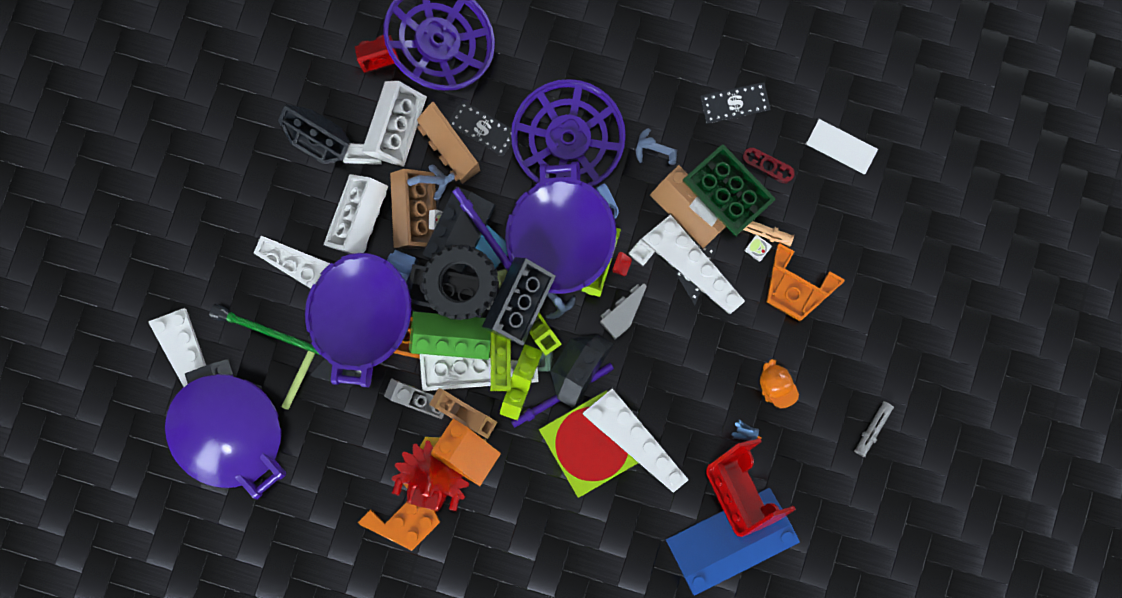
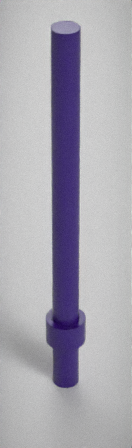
M459 187L452 192L461 203L460 207L464 212H467L508 271L512 263L473 209L470 199H466Z
M611 363L599 369L591 383L614 370ZM557 395L532 409L528 408L523 411L524 414L519 416L518 421L515 419L511 421L514 428L527 420H533L537 414L558 403Z

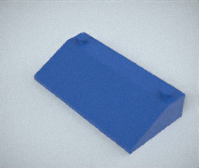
M770 488L758 493L764 505L774 503L779 510H782ZM724 510L666 539L694 596L800 543L787 516L749 535L739 537L734 533Z

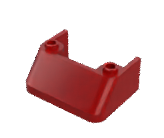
M760 438L738 443L707 467V477L734 533L739 537L767 527L796 510L794 506L779 510L774 503L763 504L748 473V470L754 464L750 450L762 442Z

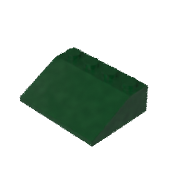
M724 144L717 148L682 180L735 236L776 200Z

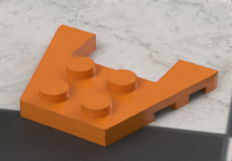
M779 243L776 249L766 302L801 321L836 288L844 283L845 280L832 272H828L820 288L785 269L795 251Z
M406 502L386 523L372 510L358 523L412 551L440 523V520L434 510Z

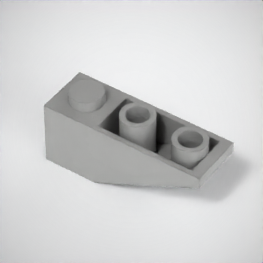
M637 284L629 291L631 295L628 298L623 296L615 303L617 307L613 311L608 309L601 315L602 320L600 323L614 339H617L630 327L646 289L645 284L641 286Z
M391 378L384 395L386 398L437 418H443L444 413L429 405L433 399V394Z

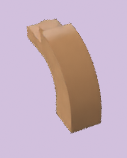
M438 388L429 404L487 439L497 424L492 418L441 388Z

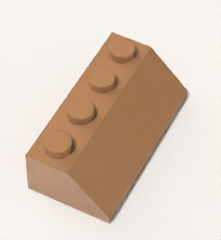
M432 102L418 117L419 126L417 128L423 136L427 135L430 141L428 143L434 151H439L441 154L439 159L445 166H450L452 169L450 174L454 173L455 181L460 180L463 184L481 171L479 164L435 103Z
M678 165L650 196L669 215L671 214L683 230L704 249L726 226L717 219L711 227L689 207L697 196L682 181L688 174Z
M402 169L390 173L394 248H426L434 231L429 229V210H436V200L433 198L435 195V184L418 183L409 186L407 180L417 175L435 176L433 172Z

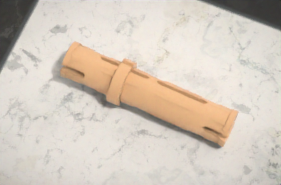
M754 221L743 229L770 239V242L776 241L788 247L791 246L794 235L779 231L776 227L771 228Z

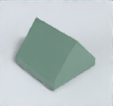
M550 352L548 355L542 353L537 366L538 371H551L553 368V352Z

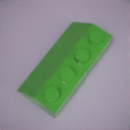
M413 311L409 351L414 354L489 360L491 333L482 327L486 319L483 317L454 320L438 313Z

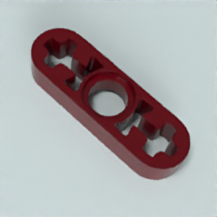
M748 148L742 155V161L745 165L781 183H788L794 177V169L791 166L756 148ZM751 153H754V158H756L757 160H759L760 157H762L763 159L759 163V166L756 165L758 163L757 160L753 159L752 161H749V157L747 156V154L750 155ZM771 161L773 169L770 171L765 170L763 162ZM777 165H778V166H780V168H779L778 170L781 171V172H784L785 170H787V171H788L787 174H788L790 177L787 176L786 178H783V177H782L783 174L780 173L779 171H777L776 175L773 174V172L777 169Z

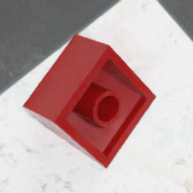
M384 35L377 37V40L370 42L362 41L358 46H355L356 57L364 73L394 64L385 45ZM389 35V41H393L391 35ZM393 49V52L395 53V55H396L397 58H398V54H397L396 49Z

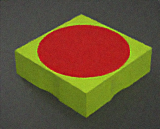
M607 390L539 429L578 498L639 463L582 414L603 397Z

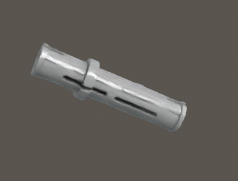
M883 401L868 429L862 433V439L854 452L862 457H866L868 450L873 443H876L877 435L894 409L891 404Z

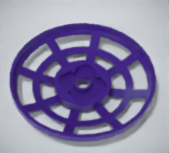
M393 0L385 16L383 35L389 55L405 75L423 86L445 91L467 87L484 74L493 58L495 38L489 18L475 0H457L453 8L439 3H430V0H422L423 4L412 8L407 14L398 7L403 0ZM464 4L476 14L483 28L472 30L468 21L459 13ZM432 9L444 11L449 15L446 20L434 17ZM424 11L426 20L420 25L411 19L416 13ZM393 13L402 20L399 28V41H389V23ZM455 18L463 25L466 30L465 33H458L452 24ZM406 25L415 31V40L405 41ZM486 35V57L484 62L473 59L476 49L475 38ZM438 36L442 43H436L433 37ZM469 40L468 56L458 51L460 41ZM407 48H417L421 55H423L419 63L411 56ZM393 49H402L406 58L416 67L413 73L407 70L398 60ZM453 57L463 61L459 67L450 70L447 63ZM429 60L439 62L442 71L428 69L426 65ZM468 65L479 69L469 80L456 84L453 75L462 72ZM422 72L432 76L445 77L449 85L433 84L419 77Z
M557 80L537 88L521 103L512 123V147L520 167L536 183H539L540 179L528 167L537 162L539 165L547 164L543 159L553 154L556 158L560 159L559 165L578 159L583 166L580 169V175L587 172L593 180L588 184L593 187L606 179L620 161L625 145V125L617 105L600 88L580 80ZM557 88H575L573 99H560L550 103L544 94ZM582 89L597 95L608 107L598 113L591 105L580 101ZM538 98L543 108L536 114L531 126L520 123L526 108L532 101ZM563 105H571L569 115L558 117L553 109ZM581 107L587 110L594 117L585 122L577 117L578 108ZM547 113L552 120L547 130L537 128L540 119ZM612 113L616 118L619 128V143L608 142V133L604 119ZM598 123L602 132V141L591 139L590 129ZM518 131L529 133V146L533 156L524 161L518 148ZM566 133H570L574 139L571 142H565L563 136ZM535 135L546 138L547 148L540 152H537L535 146ZM589 147L600 148L596 158L589 163L584 156ZM606 149L617 151L610 167L599 176L594 167L600 162ZM571 172L552 173L556 175V178L571 177Z

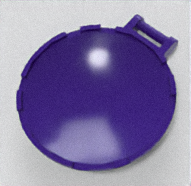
M578 161L563 165L548 166V164H541L540 182L518 199L512 214L509 215L505 234L506 249L511 263L515 257L526 258L556 275L548 293H571L593 283L601 276L610 263L616 245L617 231L615 218L605 198L595 188L580 181V164ZM571 172V177L549 178V173Z
M355 253L341 257L342 259L329 264L320 273V278L316 284L312 285L307 298L305 323L307 332L310 333L313 341V347L319 355H322L332 364V384L347 383L361 385V387H370L373 367L389 358L399 347L406 335L411 318V298L408 286L395 266L376 255ZM343 369L361 371V377L342 375Z
M217 374L203 376L190 382L175 396L166 416L165 434L172 456L187 474L204 484L221 488L243 486L254 499H259L267 488L278 479L286 476L285 470L275 460L279 445L281 444V428L278 421L279 416L274 405L260 388L248 380L233 377L234 375ZM270 469L273 474L257 487L254 482Z

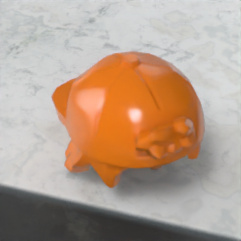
M771 359L768 363H765L760 377L762 395H765V400L779 408L793 405L798 400L799 393L791 375L786 368L776 365V360Z

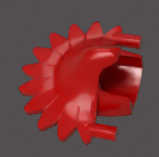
M429 440L425 442L423 450L417 444H414L413 455L403 452L402 456L405 463H395V468L401 473L392 477V480L395 481L392 494L400 495L402 485L408 484L407 503L439 511L446 497L450 496L452 499L449 510L456 511L459 499L463 500L465 498L460 489L469 486V483L462 479L463 475L431 456L433 446Z

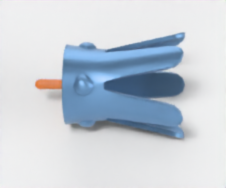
M741 420L735 422L739 433L733 432L731 434L734 436L733 439L750 441L762 438L758 436L759 429L752 428Z

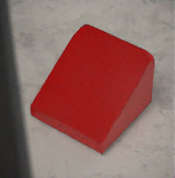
M619 252L612 271L626 276L632 259L623 252Z

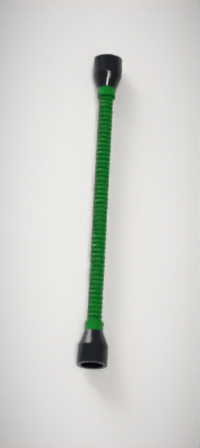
M214 304L210 310L209 317L212 319L234 322L319 355L312 344L238 317L224 306ZM353 370L355 373L361 375V371Z

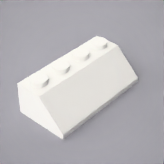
M385 81L362 152L375 159L404 167L418 125L417 119L422 113L427 97L400 81Z
M350 174L323 245L348 254L364 253L368 239L373 232L374 223L380 213L381 204L386 197L388 186L369 177Z

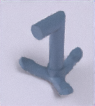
M649 128L644 130L639 136L636 147L638 161L640 163L643 162L642 150L643 148H648L669 155V164L675 165L677 150L655 143L656 141L652 137L646 138L651 130Z
M429 165V170L436 176L417 175L407 180L409 186L418 183L438 184L439 188L433 197L434 200H438L441 198L446 185L454 180L455 175L452 172L445 176L435 165Z
M548 293L547 295L554 303L557 311L546 315V318H559L574 306L576 297L572 296L568 303L564 304L556 294Z

